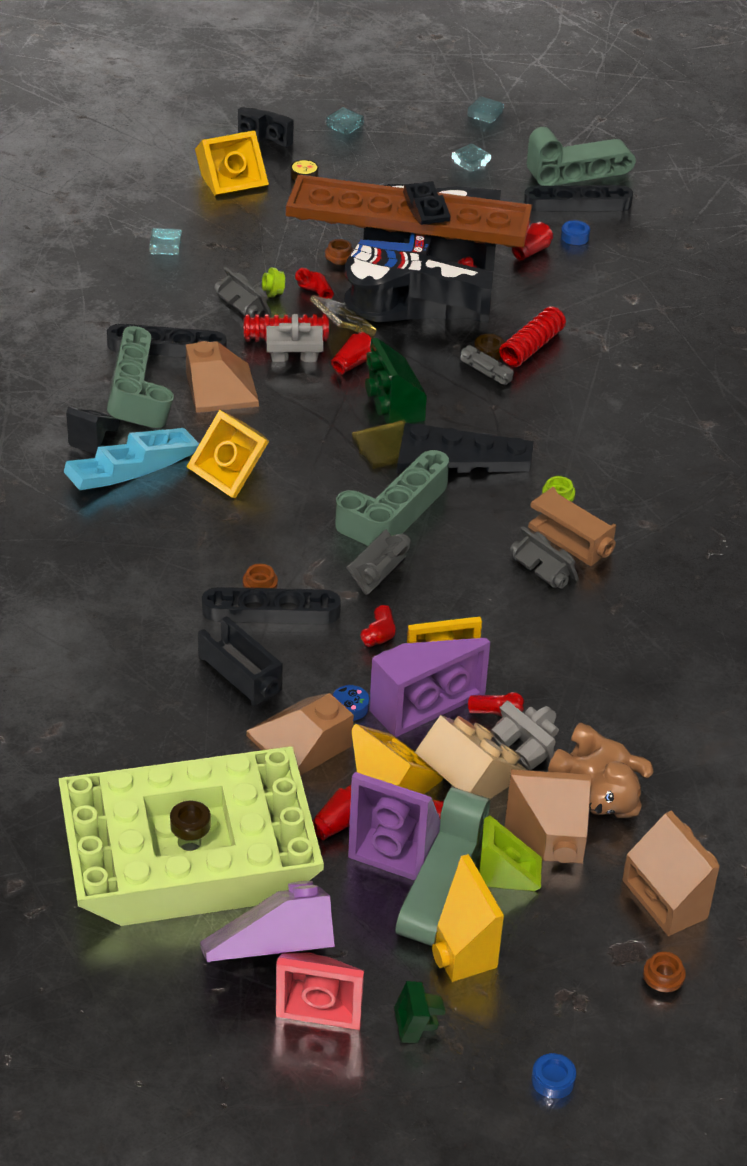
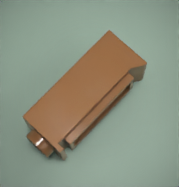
M555 487L550 488L531 502V508L542 512V514L530 521L528 528L541 533L549 541L589 566L594 565L602 558L608 557L614 550L616 544L614 540L616 524L609 525L557 493Z

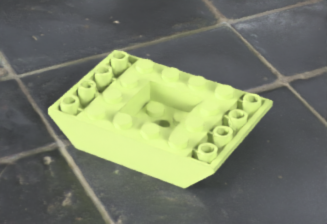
M293 746L58 778L77 904L79 907L120 926L256 906L278 891L289 890L288 883L310 881L324 870V863ZM189 800L203 803L208 807L211 814V828L204 837L192 841L176 837L170 828V812L173 807L178 803ZM186 843H194L200 846L193 851H186L181 848Z

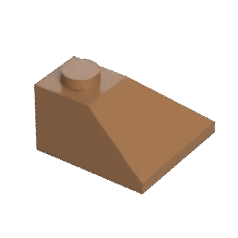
M201 341L186 344V375L196 413L259 407L258 396L247 362L217 341Z
M331 693L299 701L246 730V736L261 750L293 746L301 776L352 747L351 730L353 728L354 715Z
M511 769L505 828L540 855L543 861L583 864L588 830L591 775Z

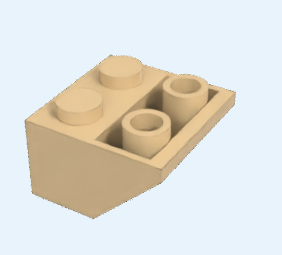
M440 715L414 752L455 788L490 799L509 787L511 769L527 770L517 762L520 756L514 750L504 744H501L499 747L491 740L494 737L491 731L479 723L472 725L460 716L453 720Z

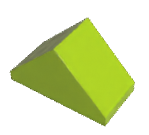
M489 815L484 818L479 873L487 887L525 891L540 889L542 857L492 816Z

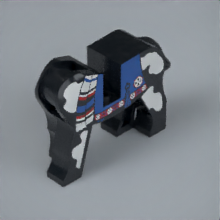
M388 184V185H384V186H392V187L404 188V184ZM461 186L436 188L438 193L500 200L501 190ZM366 227L364 228L363 240H360L345 263V276L351 283V287L344 295V305L356 315L374 322H398L431 318L445 320L464 318L479 322H489L493 272L491 271H494L496 244L476 243L463 239L450 240L441 236H420L410 232H389L380 228ZM465 257H471L474 265L478 268L455 262Z

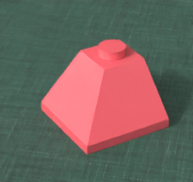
M311 952L282 953L278 957L276 964V1017L360 1030L364 971L333 958L316 955Z

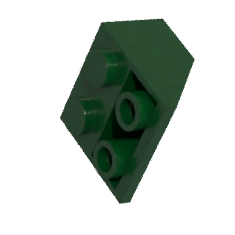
M371 338L370 352L366 354L369 378L365 379V387L368 396L373 397L378 415H383L389 427L425 421L427 395L408 361L380 339Z

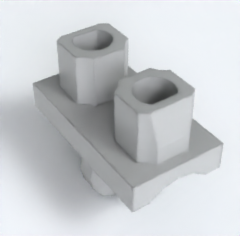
M292 314L291 323H279V326H266L267 352H270L273 362L287 361L288 352H301L302 361L316 362L319 352H323L322 326L298 323V314Z
M507 700L500 707L502 718L491 729L495 742L500 746L504 744L509 747L518 738L524 743L515 752L520 756L519 761L529 770H532L544 760L550 763L555 753L554 746L556 741L553 737L559 731V728L554 725L556 719L555 711L548 706L542 707L538 711L533 707H529L524 714Z

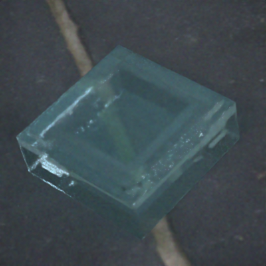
M480 96L468 107L467 116L492 123L503 113L504 104Z
M345 107L326 117V126L345 135L364 125V116Z
M472 143L452 152V162L469 172L490 163L491 154Z
M152 228L149 244L150 253L179 255L182 230Z

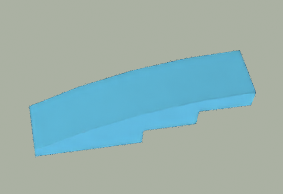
M185 428L129 433L126 444L98 447L95 458L66 461L64 473L79 490L110 486L139 478L170 466L194 454L199 443Z

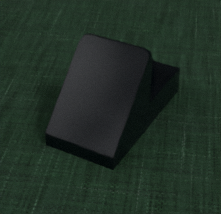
M68 407L66 412L68 443L71 447L96 455L98 447L102 445L105 432L117 431L120 419L93 409Z

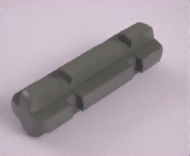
M467 345L466 348L461 350L460 359L465 364L472 365L474 369L491 379L494 378L501 385H507L509 382H512L514 371L510 367L502 365L501 362L484 352H480L479 349L472 345Z

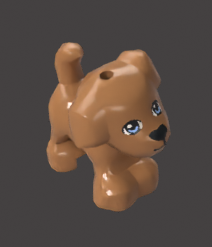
M579 723L571 738V741L576 742L574 750L568 753L562 749H557L549 763L548 772L591 775L589 812L592 814H614L616 818L638 816L642 807L640 801L641 784L637 774L634 772H638L644 779H649L654 773L653 765L644 757L630 754L623 744L605 738L587 724Z

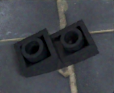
M240 107L238 109V133L255 130L258 142L266 138L287 148L293 144L294 119L266 110Z
M433 181L404 184V197L418 223L423 225L450 221L451 216L443 195H438Z

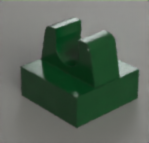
M406 981L394 1006L401 1042L418 1043L423 1031H431L438 1028L437 1015H445L446 1013L443 998L438 995L425 993L423 982Z

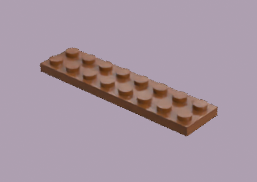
M299 174L286 204V216L296 217L299 220H319L329 224L342 223L355 225L359 228H380L389 232L403 231L420 236H441L450 240L463 239L476 243L501 244L506 247H524L532 213L531 204L438 193V195H443L451 216L450 221L421 225L409 209L403 194L404 188Z

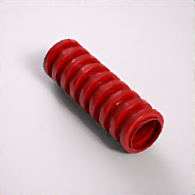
M549 306L540 312L538 316L534 317L533 320L529 321L527 325L523 326L522 329L501 345L499 353L503 362L510 367H518L525 362L533 353L537 352L538 349L557 335L559 331L564 329L566 319L563 312L554 306Z
M246 314L244 317V339L246 342H250V339H255V342L265 339V342H267L266 326H279V323H291V317H288V314H284V317H279L278 314H274V317H269V314H265L264 317H259V314H255V317H250L249 314ZM303 314V317H298V323L322 326L323 342H327L329 338V318L326 314H323L322 317H317V314H313L312 317H308L307 314Z

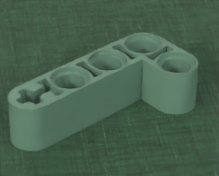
M547 127L536 128L529 137L527 168L541 186H555L622 175L631 171L636 163L634 154L620 139L563 147Z
M129 326L124 329L118 350L107 403V412L120 420L152 428H161L167 423L174 394L167 387L144 381L151 334L144 328Z
M438 450L425 451L376 499L355 490H346L339 493L336 497L335 528L341 534L367 546L385 529L388 530L391 536L403 533L446 490L449 457Z
M455 787L449 789L441 811L439 833L400 910L395 929L397 935L430 946L436 943L437 925L461 856L469 854L475 865L480 856L484 818L488 817L490 813V798Z

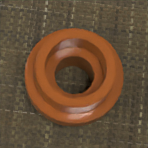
M334 239L329 242L328 247L325 249V257L333 264L344 265L354 249L349 241Z
M266 564L250 566L243 576L244 588H277L278 586L277 575L274 573L273 568Z
M658 952L648 959L644 965L643 977L646 983L657 991L673 992L678 990L684 983L686 976L685 968L680 958L673 953Z

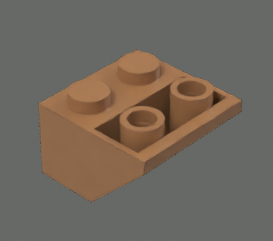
M671 810L665 813L628 852L622 881L664 932L671 936L708 919L720 865L715 856L710 851H706L694 837L690 827L682 823Z

